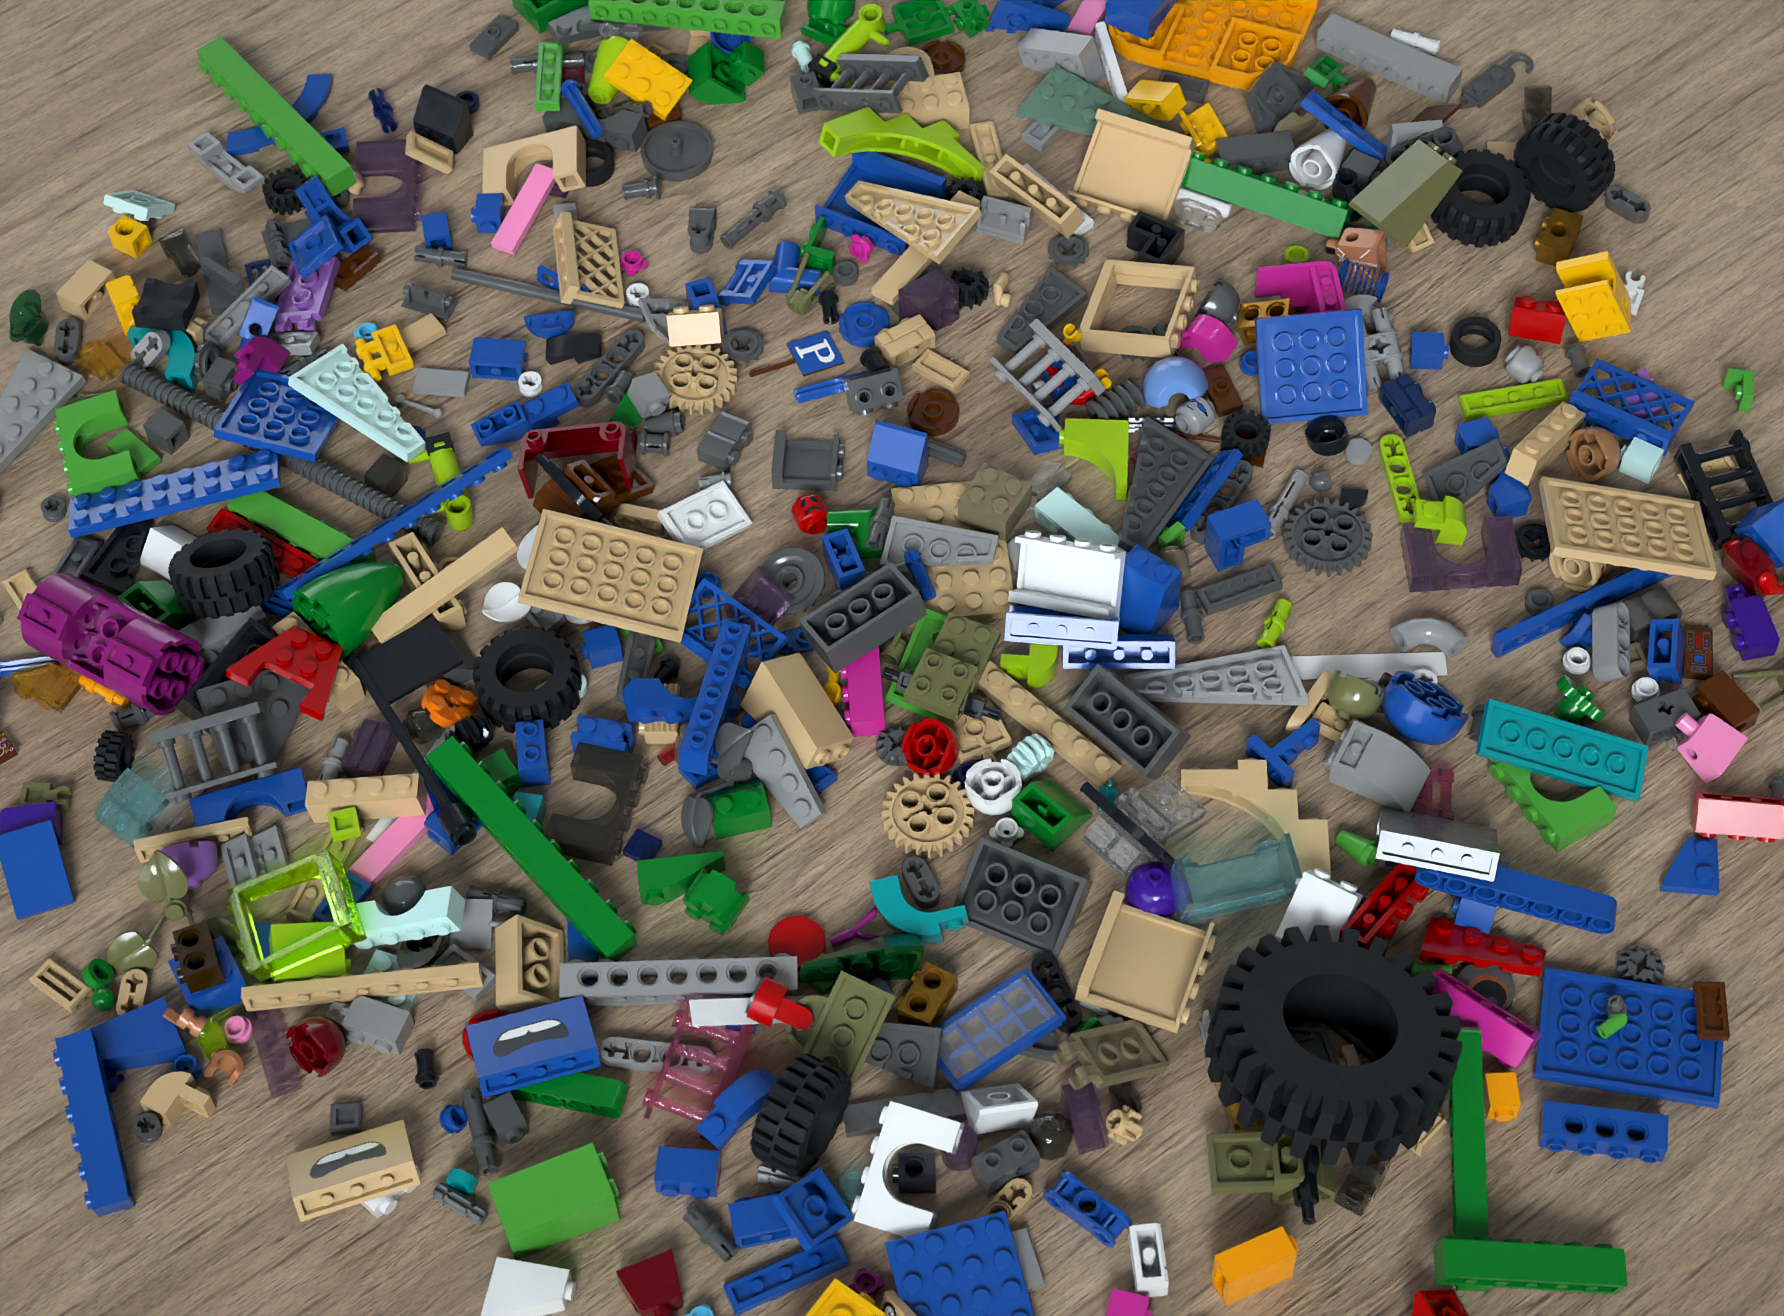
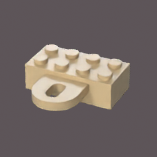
M914 47L897 48L887 54L921 56L929 76L925 82L909 81L897 96L903 109L901 113L875 112L883 121L906 113L922 128L942 120L946 121L954 130L969 128V104L960 72L935 76L930 57L924 51ZM888 81L882 90H890L896 81ZM871 85V86H864L863 89H869V90H870V88H871L873 85Z

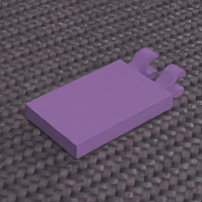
M337 257L330 258L306 279L299 274L294 261H291L287 276L292 282L280 293L277 302L279 308L274 318L276 323L275 332H293V323H298L299 330L305 329V332H316L315 321L323 320L335 277L341 264Z

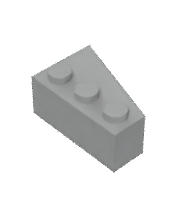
M1031 28L1017 46L1023 65L1045 75H1048L1057 64L1095 87L1105 75L1093 36Z

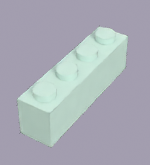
M1056 487L1035 505L1034 521L1051 535L1066 536V541L1074 542L1075 539L1089 540L1093 546L1113 544L1116 545V550L1125 551L1118 547L1120 536L1115 533L1110 525L1102 523L1090 509L1082 507L1071 494L1063 492L1060 488Z

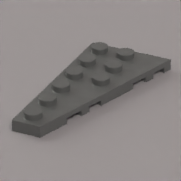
M1146 416L1142 425L1118 547L1128 553L1136 544L1146 550L1150 549L1214 459L1210 454Z

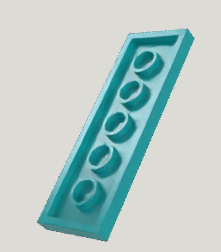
M1488 699L1485 702L1476 755L1593 790L1600 786L1606 794L1636 802L1640 800L1649 746Z

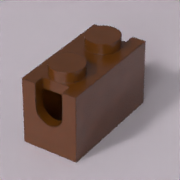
M1723 670L1696 686L1695 690L1699 694L1695 695L1692 701L1700 713H1703L1705 716L1709 713L1714 714L1740 733L1755 725L1760 709Z

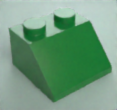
M706 42L688 57V78L693 80L689 87V94L707 105L743 103L745 101V84L730 76L728 54Z
M759 777L751 778L746 782H734L733 787H724L705 795V798L710 801L713 808L712 826L716 840L772 827L767 797Z

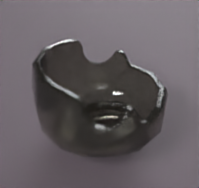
M1043 1111L1040 1114H1036L1028 1125L1027 1135L1040 1153V1159L1051 1161L1063 1157L1072 1142L1073 1129L1070 1120L1061 1113Z

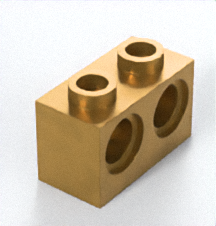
M1290 298L1240 304L1236 329L1244 345L1256 343L1255 318L1293 315L1297 313Z
M925 962L921 971L916 970L910 981L911 987L907 994H901L896 1004V1009L898 1010V1021L902 1024L936 1028L958 990V978L950 972ZM928 984L938 985V987L934 989L927 988L926 986ZM916 1007H922L925 1009L922 1012L912 1011V1009Z

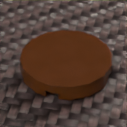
M940 40L932 41L920 49L930 57L935 76L960 72L961 74L965 68V53L959 45L952 41H946V43H940Z
M938 389L926 390V393L920 394L919 392L914 395L909 401L907 408V418L911 427L916 431L927 433L928 436L944 435L953 430L958 423L960 415L959 405L956 403L955 398L950 393Z

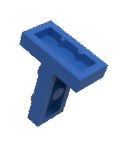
M1312 718L1273 748H1270L1254 734L1247 740L1245 755L1248 758L1267 760V777L1279 788L1289 789L1292 786L1294 771L1289 765L1297 759L1301 752L1305 749L1311 750L1318 743L1321 725Z

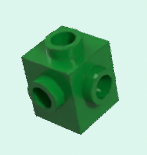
M959 0L951 4L955 16L953 20L957 29L960 32L964 31L969 38L990 27L987 18L990 16V13L984 3L980 4L978 0Z

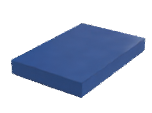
M51 820L0 835V861L18 920L75 903Z

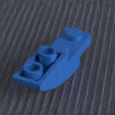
M567 381L523 405H520L517 400L471 424V427L481 446L509 443L522 439L531 430L552 428L560 424L558 417L580 405Z

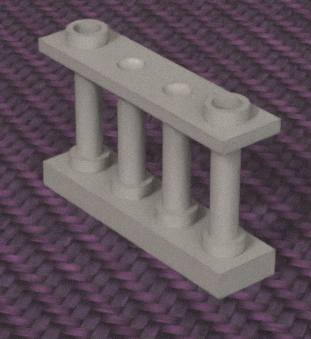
M1036 318L1029 325L1035 333L1032 336L1033 340L1004 366L994 357L990 361L996 368L993 371L995 376L1002 383L1008 381L1039 413L1037 418L1046 428L1051 425L1059 432L1062 428L1054 417L1083 391L1091 390L1098 397L1106 389L1098 378ZM1047 346L1049 348L1047 350L1048 354L1018 381L1011 375L1038 348ZM1061 360L1064 363L1061 365L1062 369L1033 395L1025 389L1052 363H1057ZM1076 375L1078 377L1077 383L1049 409L1046 410L1040 404L1069 376L1073 377Z

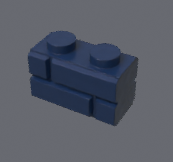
M1405 374L1396 378V380L1382 384L1379 400L1406 437H1410L1419 431L1422 432L1433 426L1436 407L1431 400L1427 401L1423 396L1421 385L1417 381L1413 382L1410 376Z

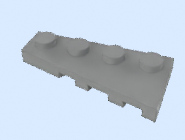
M892 516L880 568L890 562L894 566L904 562V554L913 549L918 550L921 557L920 562H923L925 567L993 564L999 535Z

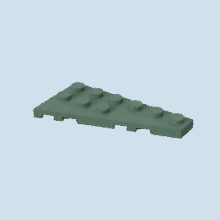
M1057 64L1018 108L1015 116L1024 119L1025 116L1037 119V123L1045 125L1049 122L1060 125L1062 130L1092 137L1097 125L1095 116L1099 108L1173 131Z

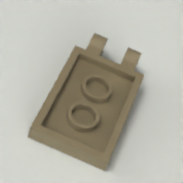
M1135 1019L1072 1033L1067 1042L1060 1044L1059 1047L1062 1051L1052 1055L1059 1066L1065 1065L1075 1058H1078L1082 1066L1075 1069L1077 1075L1068 1078L1074 1090L1080 1089L1090 1082H1093L1097 1089L1164 1073L1169 1067L1168 1062L1141 1021Z

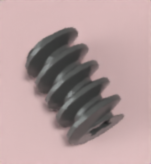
M1129 377L1128 380L1120 382V385H1115L1111 390L1103 392L1098 397L1096 396L1094 400L1087 401L1085 406L1090 419L1119 420L1118 413L1123 418L1128 417L1127 409L1131 413H1135L1137 410L1136 404L1138 407L1143 408L1145 407V401L1139 385L1133 378Z

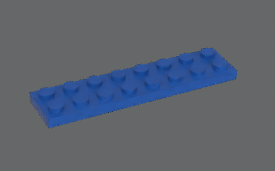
M261 449L255 453L243 456L237 455L231 459L219 462H209L202 466L184 468L178 472L166 475L161 474L142 481H132L126 485L104 488L100 492L90 495L79 494L76 497L70 498L68 531L71 537L75 538L281 487L280 454L271 452L269 449Z

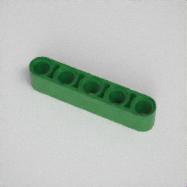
M578 1072L511 1090L510 1092L516 1100L615 1119L621 1117L629 1087L615 1079ZM507 1092L496 1094V1096H501Z

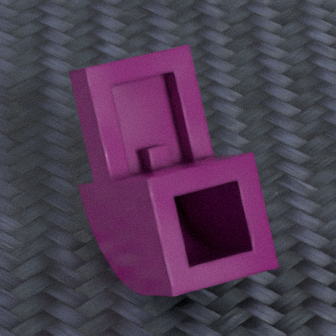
M252 338L234 354L239 360L235 364L237 371L232 379L241 385L255 373L257 368L277 373L290 353L269 338Z

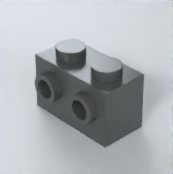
M894 367L842 379L849 410L853 413L857 412L858 415L872 413V408L882 406L883 409L898 406L899 401L904 400L898 369Z

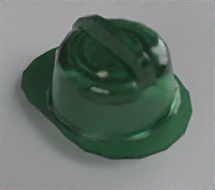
M29 289L18 295L10 309L9 338L13 342L23 341L40 346L43 344L44 335L48 331L49 320L41 311L40 294L36 290Z

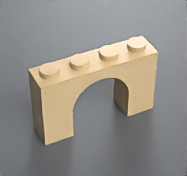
M577 125L484 148L483 193H502L504 205H512L516 199V181L519 174L528 165L539 160L553 161V177L562 192L586 187V141Z

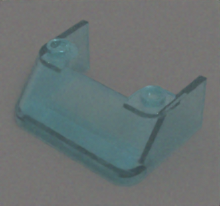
M1290 833L1284 834L1280 842L1270 839L1259 843V848L1252 854L1200 866L1197 862H1192L1191 859L1182 860L1177 858L1170 869L1175 910L1178 922L1183 924L1286 900L1292 896L1303 878Z

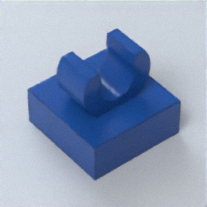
M1586 613L1581 615L1571 624L1560 640V643L1567 649L1576 643L1580 648L1586 650L1590 644L1592 645V630L1588 629L1592 623V618Z

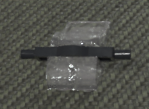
M1165 774L1138 791L1135 788L1129 789L1118 796L1115 800V805L1088 781L1080 788L1081 792L1103 810L1099 817L1089 826L1082 841L1122 877L1130 874L1142 863L1150 862L1155 858L1169 868L1173 874L1180 870L1182 864L1163 848L1169 838L1204 818L1207 809L1168 775Z

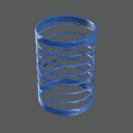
M1344 259L1338 273L1342 288L1349 264L1352 262V269L1346 281L1344 292H1346L1354 268L1353 261L1349 262L1348 259ZM1358 264V266H1357V272H1356V274H1355V276H1354V279H1353V281H1352V284H1351V287H1350V293H1352V291H1353V288H1354V285H1355V282H1356V279H1357L1358 271H1359L1360 267H1361L1363 264H1361L1360 266H1359V264ZM1363 265V271L1358 281L1355 290V295H1357L1359 291L1365 269L1368 267V274L1364 281L1361 294H1363L1365 291L1369 273L1372 269L1374 270L1373 277L1370 281L1366 295H1369L1373 284L1374 276L1379 269L1375 271L1374 267H1372L1369 271V266H1366L1364 268ZM1379 270V276L1372 292V296L1378 298L1377 302H1380L1384 295L1389 272L1382 271L1380 274Z

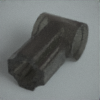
M183 228L159 238L166 257L172 259L182 276L191 277L197 274L201 265L192 250L191 243Z

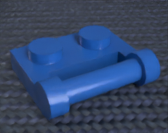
M740 259L735 266L736 271L724 290L719 291L717 295L719 304L723 306H729L730 303L755 305L777 269L774 261Z

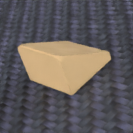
M1426 222L1407 246L1412 253L1435 243Z

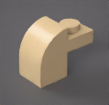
M171 1072L159 1077L152 1083L140 1100L145 1113L155 1114L159 1121L169 1126L173 1125L184 1107L209 1119L216 1110L211 1099L212 1095L207 1090L197 1086L192 1074L187 1072Z

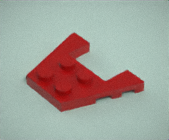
M294 625L228 667L226 677L249 687L264 668L311 689L299 704L300 712L322 721L325 717L331 689L343 656V647Z

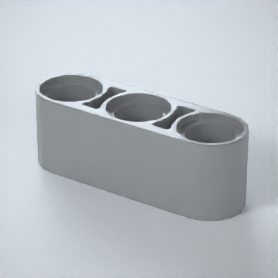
M1623 602L1596 607L1592 613V667L1594 676L1599 683L1627 678L1630 675V615L1627 606Z

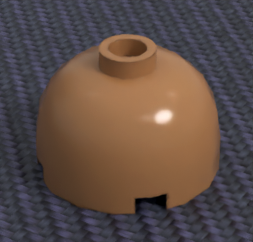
M1596 426L1587 427L1575 431L1569 437L1568 442L1571 441L1570 449L1566 450V456L1570 468L1579 478L1583 475L1588 479L1586 481H1595L1607 477L1618 466L1621 458L1619 442L1614 434L1607 429Z

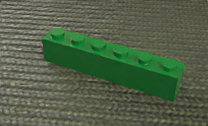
M1447 1235L1433 1247L1436 1284L1599 1294H1617L1628 1286L1624 1249L1612 1248L1611 1244H1597L1593 1247H1584L1580 1242L1553 1245L1552 1241L1539 1240L1532 1244L1523 1243V1240L1518 1238L1498 1242L1493 1241L1491 1237H1477L1474 1240H1464L1460 1235Z

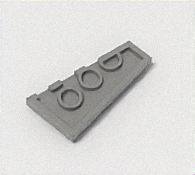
M770 714L750 729L754 733L743 759L750 761L754 773L800 828L807 827L827 814L777 714Z

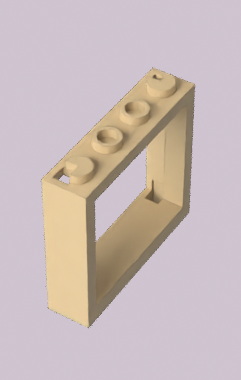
M1106 259L1079 331L1082 333L1080 340L1081 350L1155 358L1173 357L1175 349H1178L1180 346L1181 332L1187 327L1188 312L1193 310L1194 295L1199 293L1200 280H1197L1195 267ZM1117 284L1181 290L1165 336L1100 330Z

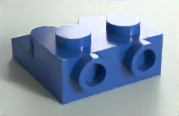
M820 1167L771 1199L806 1252L854 1219L848 1204L841 1199L833 1187L831 1179L824 1174Z

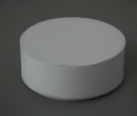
M1352 439L1345 449V458L1354 465L1366 464L1371 458L1372 446L1364 439Z

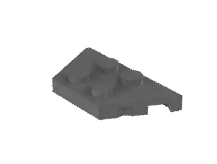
M1277 61L1270 63L1244 94L1258 134L1273 132L1278 122L1293 111L1296 112L1308 93L1316 87L1309 80L1301 77L1300 72L1288 69Z

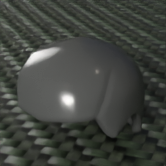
M399 875L389 881L382 895L383 902L388 911H391L396 916L411 910L420 901L427 888L419 878L413 875Z

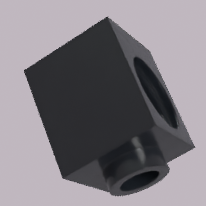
M935 1152L898 1153V1164H893V1183H899V1194L936 1193ZM911 1170H918L921 1172V1174L916 1177L909 1176L907 1173Z

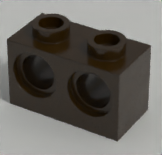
M207 920L172 932L175 943L171 944L170 947L175 961H180L181 966L176 967V972L181 985L186 983L192 994L226 982L215 938Z

